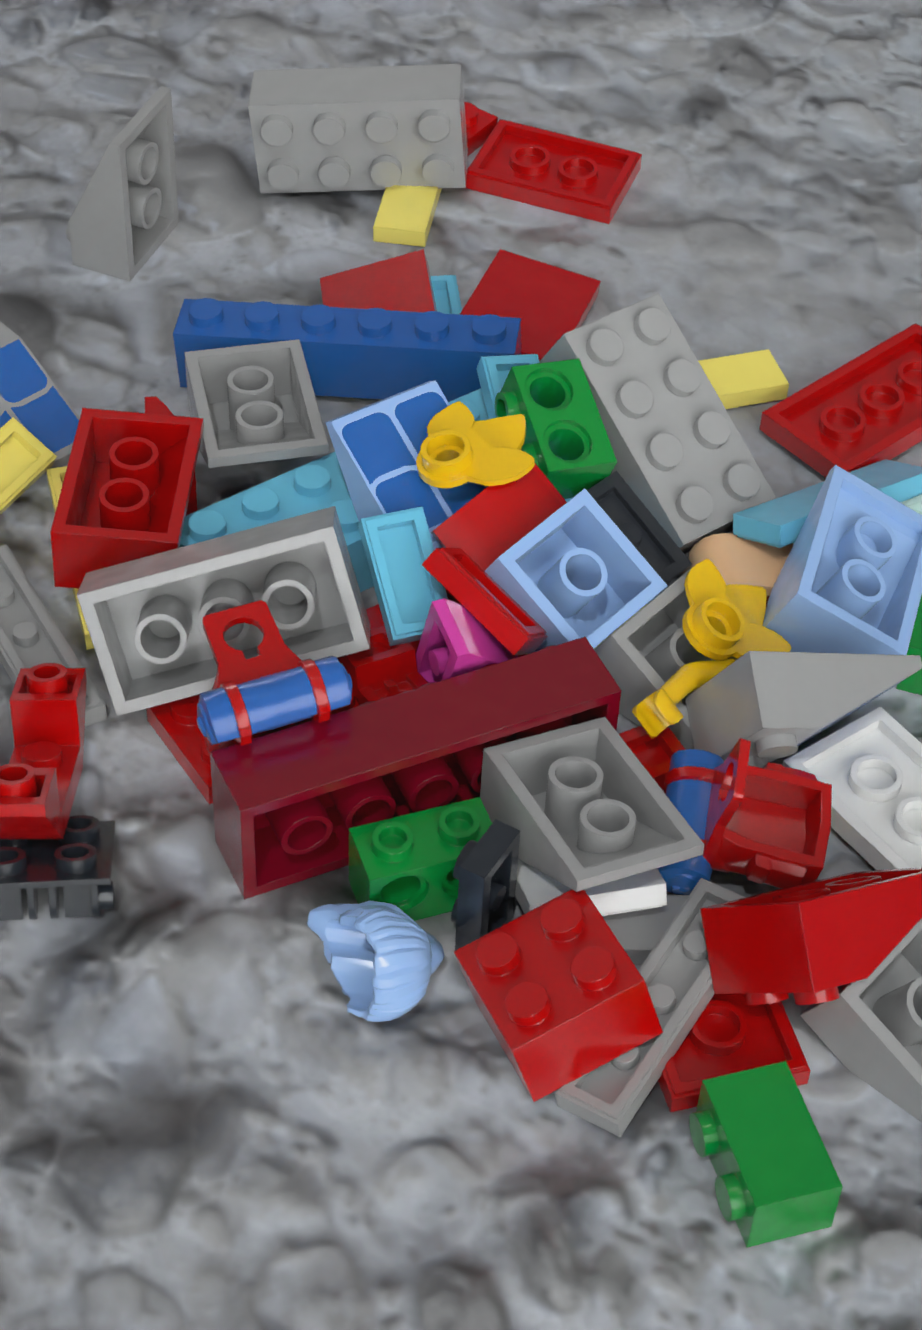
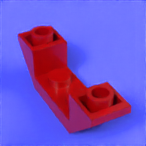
M42 663L31 668H20L9 700L15 747L9 764L0 766V839H63L83 770L86 668H66L58 663Z

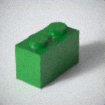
M783 1061L702 1080L697 1110L689 1116L691 1138L698 1155L702 1158L709 1156L717 1175L715 1179V1192L721 1213L726 1221H736L746 1248L832 1227L843 1186L787 1062Z

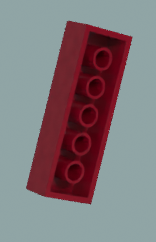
M582 637L559 645H550L539 651L501 663L488 664L478 670L439 682L427 683L419 688L384 699L365 702L357 707L330 715V720L321 723L318 720L303 721L293 727L254 738L250 744L241 746L240 743H233L228 747L210 752L215 841L244 900L348 866L349 828L480 797L484 748L606 717L617 731L622 690L587 638Z

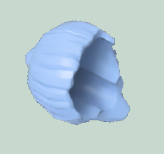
M366 901L360 904H326L310 910L308 914L307 925L323 941L324 955L328 963L331 964V969L337 982L342 987V992L350 998L349 1003L346 1005L347 1012L362 1017L367 1021H391L409 1012L425 995L431 974L436 971L444 959L442 944L393 904L377 901Z

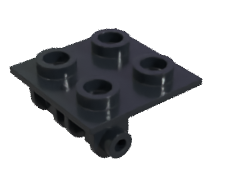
M75 815L69 817L63 839H0V921L23 920L22 889L27 890L30 920L38 919V888H48L51 919L59 918V887H63L65 917L101 916V909H113L114 883L111 881L115 820L99 821L93 816Z

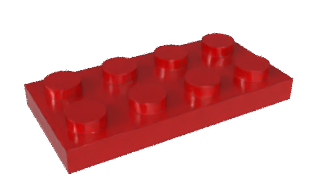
M917 323L911 325L763 411L759 430L824 477H827L829 471L835 465L847 472H851L884 459L892 460L922 441V327Z

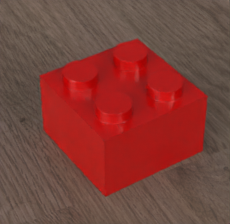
M571 889L454 951L476 1004L534 1102L663 1033L645 980L585 890L576 892Z

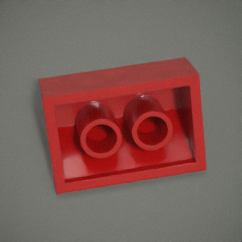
M82 408L50 531L55 587L79 589L85 574L88 572L179 548L204 428V418Z

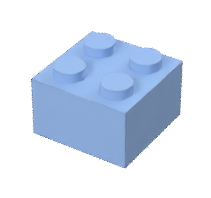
M586 489L579 492L500 555L485 570L547 632L546 635L548 637L535 652L550 645H559L582 637H586L594 649L668 586Z

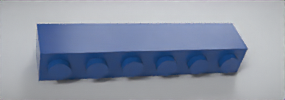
M212 298L184 299L173 331V340L180 387L187 388L184 352L299 339L315 396L383 400L425 382L436 380L447 401L450 402L481 388L476 370L481 357L521 355V318L500 317L493 314L477 316L443 314L437 311L408 312L391 311L382 308L356 309L329 307L326 305L273 304L266 301L252 303L218 301Z

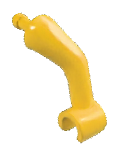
M737 659L696 661L681 666L659 689L632 708L633 715L651 739H654L668 726L675 725L684 717L676 705L687 694L700 688Z

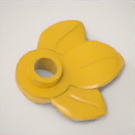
M460 401L447 406L430 420L427 426L428 437L422 442L416 459L420 478L428 485L437 488H453L467 482L484 486L504 485L525 476L535 466L534 458L521 450L526 436V420L524 415L517 414L475 421L472 412Z
M709 559L697 563L690 569L684 584L690 607L683 615L682 627L687 640L696 651L715 660H725L731 656L739 659L748 651L790 652L791 645L787 640L775 631L763 626L767 600L766 589L744 584L726 585L722 575Z

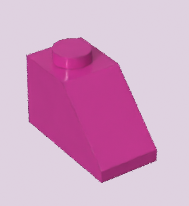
M445 598L432 601L416 652L418 672L429 683L439 682L478 670L488 664L501 663L518 657V655L514 656L463 605Z

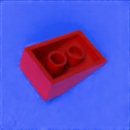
M922 867L851 872L700 908L714 994H744L746 1005H761L783 1001L789 998L788 993H794L796 1005L818 1004L840 998L838 986L867 979L922 918Z

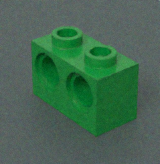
M580 359L511 367L501 391L495 397L496 418L517 414L525 416L526 436L521 450L534 458L536 465L564 499L573 498L583 489L588 490L608 477L617 464V459Z
M477 797L349 828L348 880L357 903L377 901L393 904L414 921L452 912L458 897L459 880L453 877L457 858L467 842L470 840L478 842L492 824L481 798Z

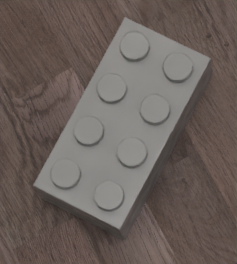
M462 64L254 70L248 110L261 194L385 190V187H392L394 185L466 188L468 147Z
M659 293L563 334L540 360V363L580 359L617 459V464L611 474L615 471L620 474L684 554L690 552L697 542L707 536L732 531L734 513L777 498Z
M335 506L88 572L85 574L77 593V598L117 716L212 690L217 674V664L203 630V617L258 600L267 603L284 643L301 660L309 658L318 660L328 656L338 658L370 649V623ZM241 623L230 627L225 632L224 640L232 648L243 651L245 658L249 659L259 656L257 646L262 642L263 634L256 626Z

